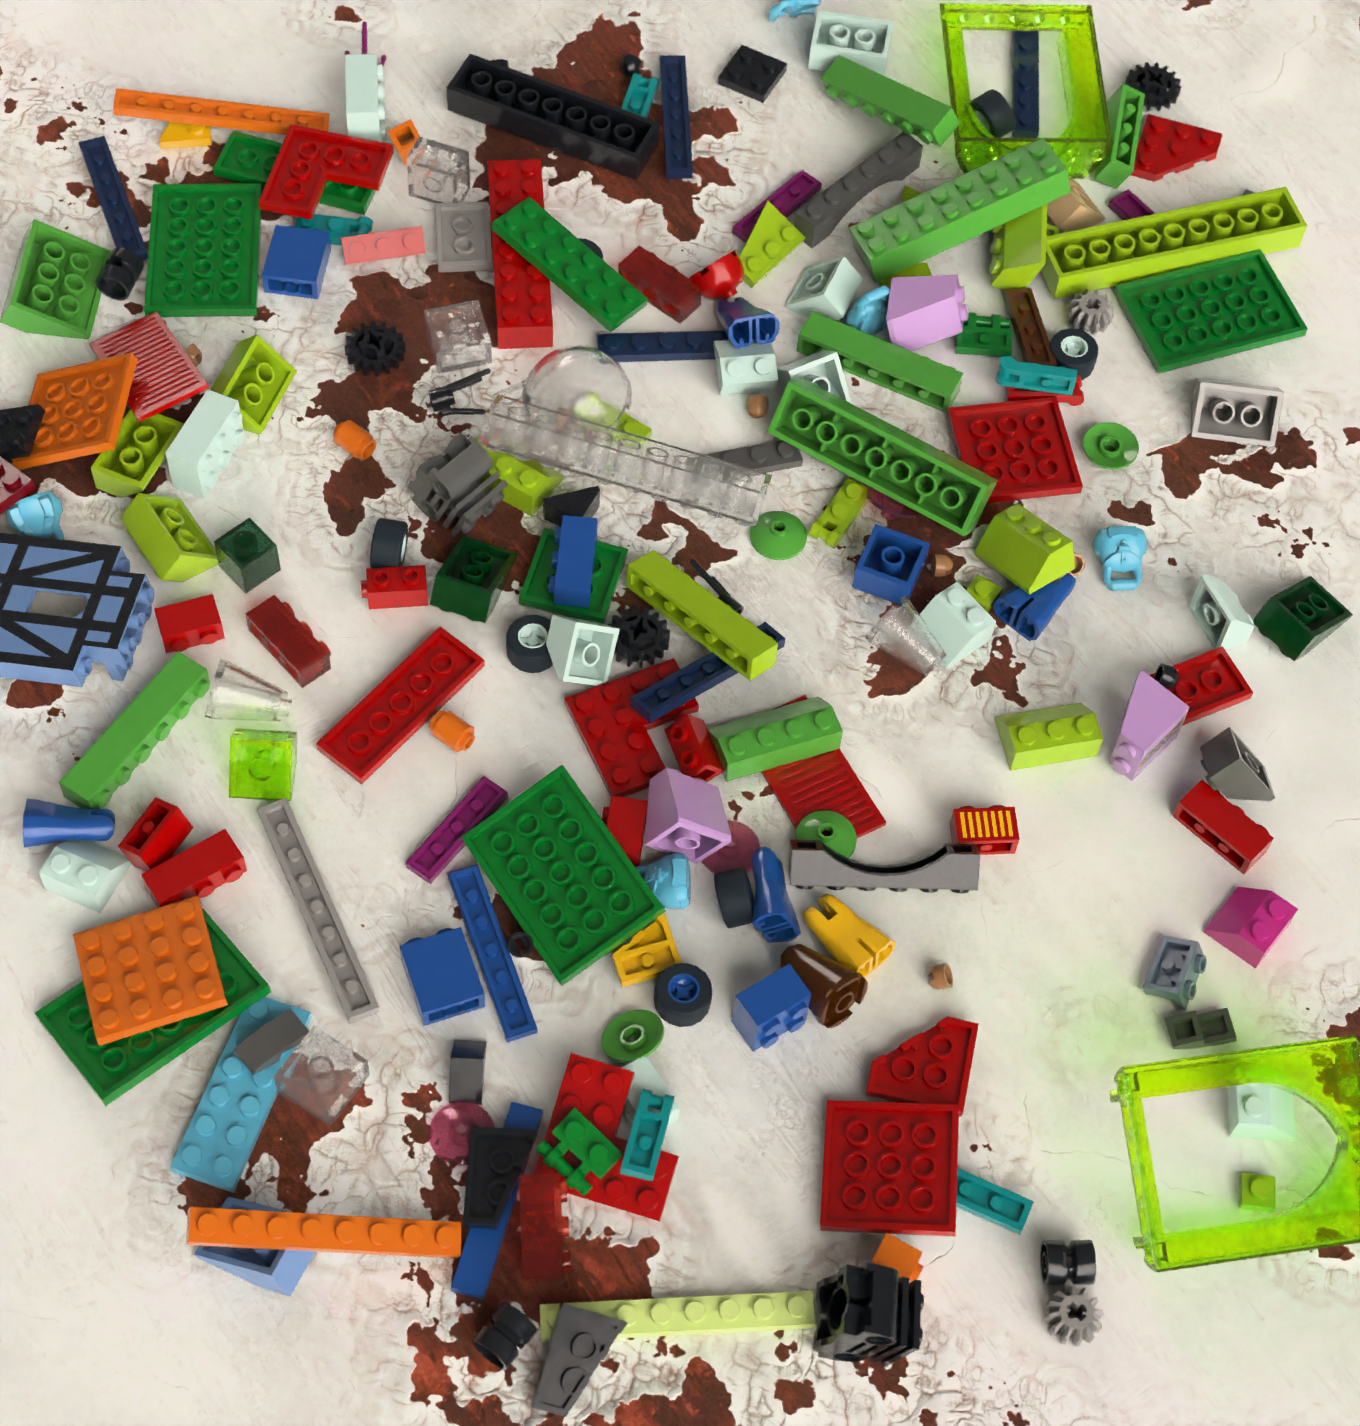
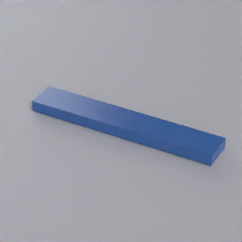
M478 865L447 873L506 1042L536 1034V1023Z
M511 1102L503 1128L538 1130L543 1117V1110ZM530 1154L498 1228H470L451 1285L452 1292L484 1300Z

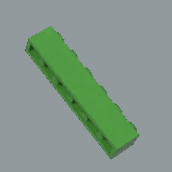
M840 55L820 77L825 86L824 91L830 98L834 100L838 98L844 101L850 108L854 109L857 107L869 117L876 116L888 126H897L905 134H913L926 144L932 143L941 147L960 124L952 107Z
M812 311L798 334L797 352L809 356L822 350L835 351L838 353L843 371L947 413L948 408L951 407L960 391L963 372L933 361L926 356L906 350L902 346L884 341L877 336L857 330L850 325L835 321L828 316Z
M178 651L60 780L59 784L63 796L80 808H104L109 803L116 789L128 782L133 770L149 758L152 749L158 742L164 741L168 737L175 723L179 719L182 720L186 717L191 705L207 693L210 686L207 669Z

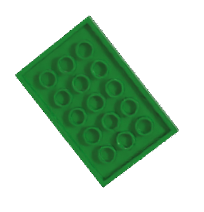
M262 183L153 184L144 305L145 316L155 311L161 317L257 316L262 210L259 209V200L263 192Z
M1261 249L1119 284L1114 289L1117 300L1158 374L1306 335L1308 330Z
M560 765L461 837L524 932L532 938L533 945L562 986L666 912L563 765Z
M204 909L203 912L225 991L227 1006L99 1046L96 1040L83 981L34 1013L37 1020L105 1107L271 993L269 984Z

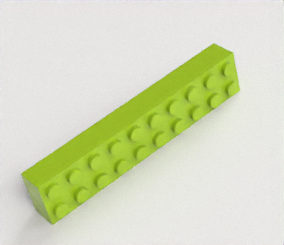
M1281 187L1046 236V264L1040 271L1053 299L1072 296L1076 293L1081 294L1085 289L1090 292L1114 287L1119 284L1261 249L1263 254L1297 248L1300 247L1307 224L1287 187Z

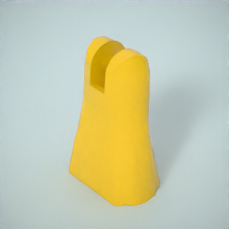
M826 893L818 899L821 910L830 920L813 906H809L802 913L807 926L825 946L833 960L860 973L864 978L888 959L896 947V942L892 938L862 919L833 895Z

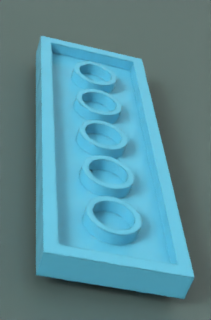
M264 997L240 1014L171 1163L170 1169L172 1172L234 1193L299 1045L282 1053L279 1062L255 1075L233 1052L234 1048L260 1027L290 1009L308 1027L312 1018L311 1012Z

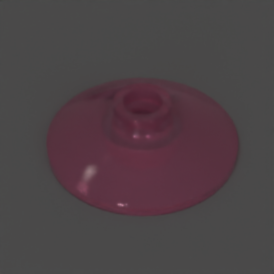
M873 488L867 491L866 496L868 500L881 510L880 514L886 519L896 520L897 517L917 518L920 515L919 512Z
M727 820L731 833V842H734L735 845H725L703 859L702 863L715 874L739 867H744L746 872L752 869V854L756 849L760 848L759 840L756 834L745 824Z
M455 1102L439 1110L429 1127V1141L434 1153L441 1160L457 1166L468 1165L471 1126L495 1128L488 1112L474 1103ZM459 1125H465L468 1128L465 1133H458L455 1129Z

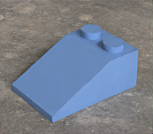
M229 1196L221 1207L222 1209L288 1212ZM198 1246L194 1255L260 1288L291 1296L316 1251Z

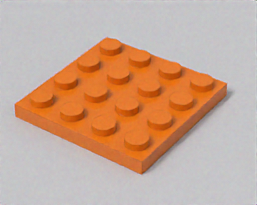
M131 352L37 374L29 405L39 404L45 410L30 456L13 459L12 464L18 470L114 450L138 361L134 354Z
M199 896L73 934L94 1032L99 1046L228 1005Z

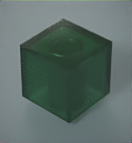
M250 517L214 541L219 567L245 594L281 570L277 545Z

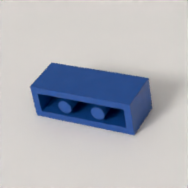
M563 515L561 527L556 526L554 543L559 544V550H553L552 568H556V575H550L549 593H554V605L589 608L598 518Z

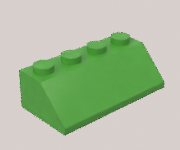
M819 696L707 728L725 770L722 773L726 782L840 749L843 733L832 705Z

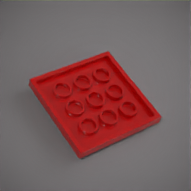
M1057 397L948 408L947 418L958 459L998 480L987 503L1081 493L1083 485Z
M827 1100L820 1230L956 1237L959 1105Z

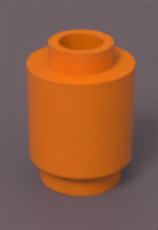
M352 420L340 422L334 429V443L353 457L365 460L374 452L377 443L373 440V436Z
M440 710L430 721L429 729L433 732V736L455 752L466 751L475 740L474 727L451 711Z

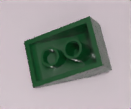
M463 535L435 576L430 605L438 607L445 612H453L465 616L472 621L486 623L497 604L518 553Z
M1309 576L1270 597L1253 619V624L1263 636L1269 638L1279 647L1283 655L1296 661L1325 640L1349 620L1353 614L1312 576Z

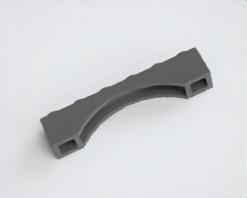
M902 132L796 211L794 226L806 237L803 242L810 248H814L831 235L844 216L868 193L887 182L902 181L918 169L923 145L910 135Z

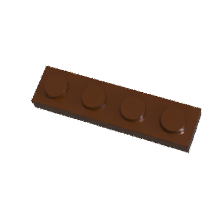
M1005 289L1003 298L1024 361L1026 363H1038L1057 367L1056 359L1050 351V342L1032 289Z

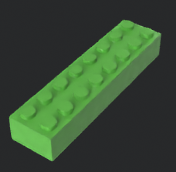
M1041 138L849 227L854 249L874 281L879 282L1071 193L1067 168L1046 140Z
M801 377L788 382L767 431L962 536H966L974 531L998 481Z

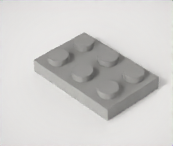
M489 202L435 203L438 273L493 271Z

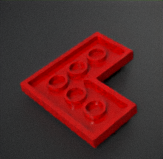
M290 124L260 197L259 209L312 220L327 180L379 191L394 153L393 144Z
M674 658L565 698V706L610 796L626 797L649 788L650 779L666 768L647 730L674 721L679 716L692 714L699 710V704L693 698L649 723L630 706V697L680 670Z
M571 1053L544 1140L553 1148L561 1142L552 1131L575 1107L625 1154L628 1140L618 1138L616 1135L635 1072ZM570 1150L563 1156L575 1170L583 1163ZM661 1151L652 1182L620 1174L623 1155L602 1179H599L592 1171L585 1176V1179L593 1188L586 1196H583L575 1188H569L565 1184L566 1179L554 1167L549 1168L543 1162L544 1158L539 1155L532 1183L661 1221L679 1156Z

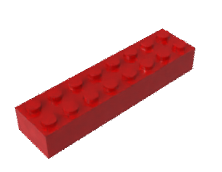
M541 159L487 161L491 226L494 220L528 197L544 209ZM491 229L498 349L553 347L550 280Z

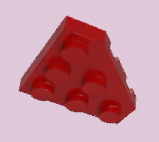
M1148 114L1138 143L1134 170L1130 176L1155 182L1163 179L1165 174L1173 171L1179 173L1190 169L1197 162L1214 160L1223 134Z
M945 1017L924 1033L920 1032L901 1043L897 1049L885 1056L881 1055L874 1059L871 1064L865 1095L898 1103L959 1105V1117H962L979 1023Z

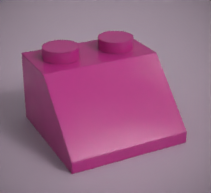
M1237 887L1203 932L1256 969L1287 929L1298 908L1273 891Z

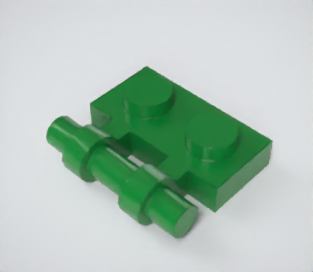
M969 312L968 321L963 323V331L956 334V354L996 357L1011 356V318H1001L997 314H992L991 317L976 316V313Z
M575 1107L552 1131L561 1142L553 1148L544 1140L535 1149L544 1158L543 1162L549 1168L554 1167L566 1179L565 1184L569 1188H575L583 1196H586L593 1188L585 1179V1176L592 1171L599 1179H602L624 1155ZM568 1150L583 1162L576 1170L563 1158Z

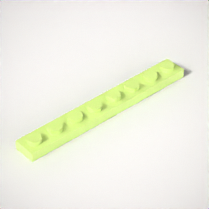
M813 1291L564 1303L628 1322L617 1338L809 1329L816 1326ZM560 1303L540 1304L541 1342H549Z

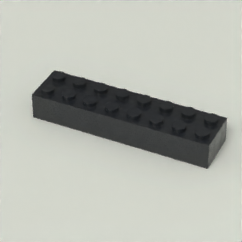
M469 54L446 88L447 110L634 180H637L658 146L659 122L473 54Z

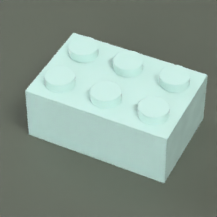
M818 10L808 68L826 71L840 55L884 76L894 22Z
M377 54L345 55L346 118L348 136L381 142V139L386 138L385 122L380 121L385 120V103H380V100H385L384 84H379V81H383V65H377Z
M207 389L165 452L173 487L204 499L209 489L212 490L216 486L220 472L223 468L228 467L233 452L243 444L245 439L238 400Z

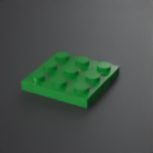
M544 528L519 596V604L576 619L604 624L628 556V549L597 541L589 608L554 605V593H549L550 575H556V568H552L553 550H559V544L554 543L555 530Z

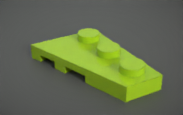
M769 201L765 204L739 256L744 266L743 280L751 288L800 246L806 238Z

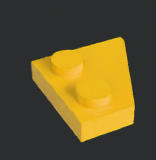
M169 122L159 139L160 148L173 149L212 145L211 126Z
M665 913L657 917L644 931L641 929L632 937L630 943L623 945L612 954V961L621 988L658 978L664 969L674 964L682 963Z

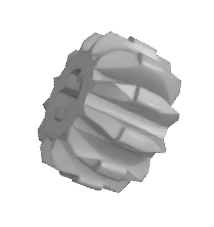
M1085 289L1082 294L1076 293L1073 300L1068 304V323L1073 324L1074 329L1091 332L1094 336L1098 331L1105 332L1114 316L1113 302L1107 301V295H1098L1097 290L1094 293H1090Z
M1072 1286L1067 1287L1065 1294L1058 1290L1053 1295L1054 1300H1049L1045 1306L1046 1310L1050 1313L1045 1315L1044 1322L1053 1325L1049 1331L1050 1336L1058 1333L1062 1335L1060 1339L1061 1345L1066 1344L1069 1338H1071L1075 1347L1081 1345L1082 1339L1090 1343L1094 1339V1333H1098L1102 1328V1324L1098 1320L1102 1318L1103 1310L1094 1308L1098 1302L1097 1297L1089 1300L1085 1298L1087 1294L1086 1288L1082 1289L1078 1295H1076ZM1068 1314L1071 1315V1316L1074 1315V1314H1077V1315L1079 1316V1319L1076 1318V1317L1073 1318V1319H1070V1318L1068 1317Z

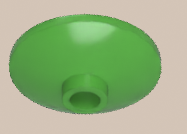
M1104 422L1096 424L1087 430L1083 438L1082 446L1087 458L1095 465L1105 469L1116 470L1125 468L1135 461L1139 452L1136 436L1128 428L1117 423Z
M771 511L760 515L753 522L750 528V541L754 549L762 556L772 560H787L795 557L804 549L807 541V531L802 521L796 516L784 511Z
M823 810L808 814L800 821L795 832V840H821L832 850L847 858L851 857L856 847L857 836L853 825L843 815L833 811ZM828 831L832 835L824 836L821 832Z
M632 1010L625 1012L613 1019L605 1028L601 1038L602 1049L606 1056L613 1061L620 1063L633 1062L639 1058L649 1056L658 1048L664 1036V1026L659 1016L651 1011Z

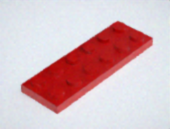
M439 627L316 743L317 750L362 785L485 666V660L442 627Z

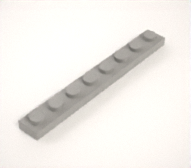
M287 798L257 808L259 818L349 1024L380 1012L377 1001Z

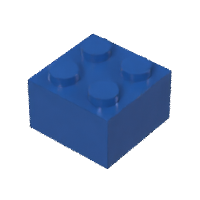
M875 524L855 568L852 588L907 607L926 564L930 543Z
M787 964L735 995L731 1022L753 1052L760 1047H763V1049L769 1048L778 1041L780 1035L787 1031L790 1033L795 1032L805 1024L811 992L792 966Z

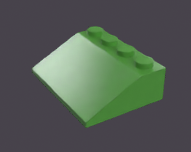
M34 219L22 240L0 322L26 333L89 340L102 293L97 288L95 281L101 269L105 266L111 251Z

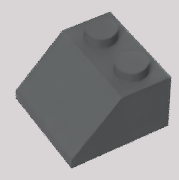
M1230 727L1200 747L1203 756L1200 762L1208 773L1205 778L1213 790H1220L1229 799L1272 801L1275 799L1265 766Z

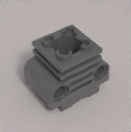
M459 433L449 442L443 452L445 455L439 454L430 457L421 464L416 471V478L412 479L407 485L414 494L412 501L432 521L437 522L450 510L451 512L442 526L447 529L459 519L450 533L453 538L461 531L465 535L476 526L475 521L480 516L487 517L498 507L496 503H499L505 497L502 492L508 485L504 480L491 491V488L500 477L497 471L483 482L493 467L492 459L473 436L467 440L462 433Z

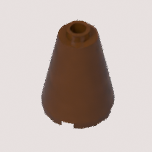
M802 944L791 945L781 954L780 968L790 964L811 992L809 1010L819 1024L827 1028L840 1025L853 1014L849 1009L856 1001L860 1005L864 999L868 982L860 973Z

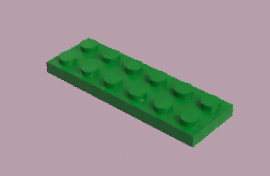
M232 131L213 167L214 176L244 184L262 183V188L264 189L282 143ZM327 180L319 203L365 215L376 190Z
M530 197L493 221L491 229L609 332L615 330L646 307L647 297Z

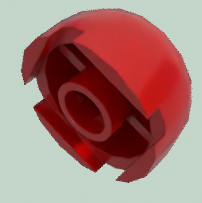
M733 250L690 276L689 280L695 290L704 298L713 300L722 297V299H729L738 293L736 287L743 281L744 266L736 250Z

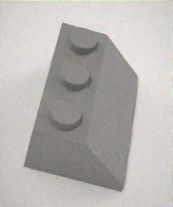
M1196 378L1191 404V437L1275 447L1284 391L1276 387Z

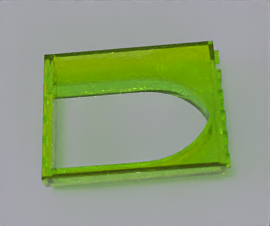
M939 3L950 107L953 108L960 122L953 132L955 154L963 173H968L1041 138H995L978 120L973 107L970 105L971 99L962 30L1060 31L1057 44L1068 113V126L1059 138L1044 139L1067 168L1069 178L1084 179L1095 170L1106 157L1113 141L1092 6Z
M1356 1035L1123 1066L1117 1071L1114 1076L1117 1090H1110L1109 1096L1111 1103L1120 1102L1141 1229V1235L1134 1236L1133 1242L1136 1249L1143 1248L1145 1253L1144 1262L1150 1269L1158 1273L1360 1243V1042L1357 1041ZM1235 1085H1266L1290 1092L1309 1103L1325 1118L1337 1137V1145L1327 1174L1317 1188L1294 1207L1263 1218L1164 1232L1142 1098Z

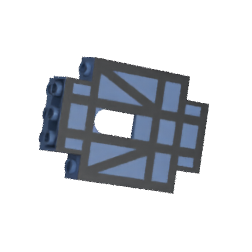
M0 533V677L83 687L86 676H89L91 673L92 662L105 665L112 680L124 681L127 671L133 665L135 649L142 641V631L146 620L150 619L152 613L151 604L153 603L155 593L146 574L130 573V561L127 559L121 546ZM37 591L78 595L87 599L86 608L74 617L29 613Z

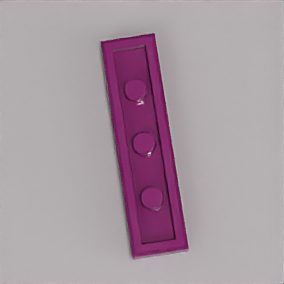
M804 170L799 171L732 227V234L747 243L767 201L785 218H788L821 190L822 183Z
M483 776L405 862L406 868L431 884L466 845L461 837L494 814L508 798V792Z

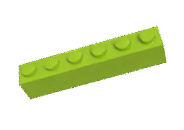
M652 550L628 565L626 587L749 681L776 664L778 643L771 636L765 634L753 625L751 621L745 619L728 604L722 602L708 589L702 587L688 574L670 563L668 559Z

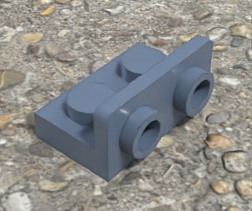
M1163 935L1142 986L1144 993L1173 999L1178 1009L1186 1010L1189 1000H1193L1195 997L1196 982L1199 975L1204 973L1207 964L1206 956L1203 954L1199 942Z

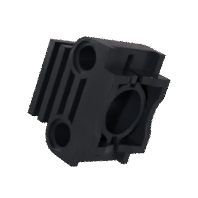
M866 1263L861 1267L847 1264L840 1268L837 1274L818 1281L816 1284V1302L819 1314L826 1315V1319L818 1320L814 1332L813 1350L818 1351V1357L843 1362H859L869 1357V1362L876 1363L881 1360L882 1365H889L919 1350L923 1339V1330L920 1327L921 1311L924 1305V1296L921 1293L922 1281L915 1279L909 1283V1278L907 1277L899 1279V1272L896 1269L872 1263Z

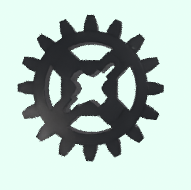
M1145 62L1143 68L1140 65H1136L1135 70L1130 69L1126 77V85L1145 94L1144 105L1147 111H1150L1151 107H1155L1157 111H1160L1162 106L1169 109L1171 103L1175 104L1179 97L1181 80L1180 78H1175V71H1167L1168 66L1159 68L1158 63L1150 66L1148 62Z
M372 321L369 327L361 323V330L353 328L351 330L352 336H346L344 348L347 362L349 365L354 364L356 372L363 369L365 376L370 371H373L376 377L379 376L380 371H384L388 375L390 374V367L398 369V361H404L406 349L402 333H396L395 326L387 329L386 322L376 326L375 321Z
M633 606L631 613L622 609L621 617L613 615L612 624H607L620 629L614 654L616 653L617 662L626 659L628 667L633 662H637L639 668H642L644 661H647L652 666L654 665L655 657L662 659L664 657V650L669 649L670 630L667 629V621H659L658 612L650 615L648 607H645L643 612H638L637 606Z

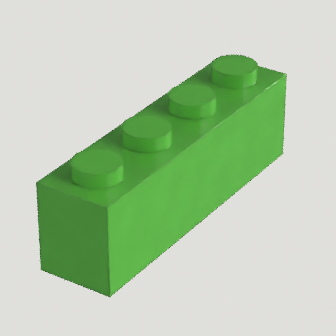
M1124 83L1106 102L1094 179L1115 189L1133 173L1145 99L1144 93Z

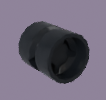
M122 247L112 249L105 262V266L101 269L95 281L97 288L111 299L126 300L144 268L142 259L129 249Z
M1043 1240L1040 1250L1043 1283L1045 1285H1064L1067 1280H1070L1074 1285L1094 1284L1096 1256L1092 1240H1071L1069 1245H1066L1063 1240ZM1064 1257H1066L1067 1267H1064Z
M503 1302L492 1315V1326H483L472 1340V1344L493 1365L502 1370H507L519 1355L517 1346L523 1347L525 1344H528L537 1332V1328L521 1311Z

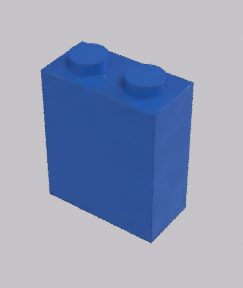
M275 225L262 272L264 293L319 299L331 253L329 232L318 229Z
M461 927L442 929L433 936L423 939L420 937L413 938L404 945L399 946L401 961L423 1026L485 1007V993Z

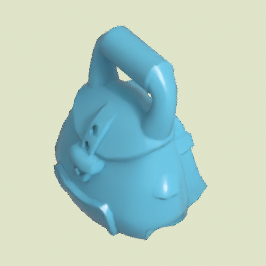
M782 0L770 8L768 20L775 22L785 14L795 18L799 15H814L816 7L821 4V0Z
M883 285L858 298L853 307L848 310L844 324L870 335H874L883 329H888L886 316L890 288Z
M51 491L20 499L7 509L6 519L10 527L17 530L20 535L43 538L54 535L56 539L64 540V535L59 525L60 515L63 511L62 502Z
M1108 526V528L1099 529L1092 545L1095 554L1099 557L1100 563L1103 566L1102 574L1105 585L1111 591L1135 590L1142 580L1141 559L1148 549V540L1144 531L1136 526ZM1112 571H1132L1135 579H1110Z
M674 852L669 855L666 854L663 858L654 863H649V865L636 866V869L640 874L644 875L643 879L664 908L685 909L690 904V866L687 855Z

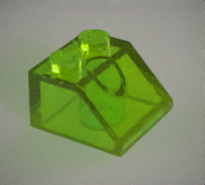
M236 728L230 737L229 798L281 800L287 798L288 801H291L297 763V732Z

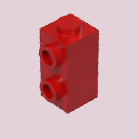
M425 565L366 569L367 580L361 581L362 598H368L369 609L428 606Z
M686 714L677 717L673 724L664 729L682 774L692 778L703 779L707 783L725 771L704 720Z

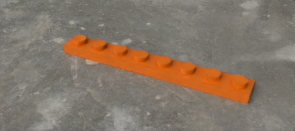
M116 88L113 115L281 135L287 134L290 124L328 131L330 113Z
M190 1207L187 1213L186 1245L457 1259L461 1256V1222Z

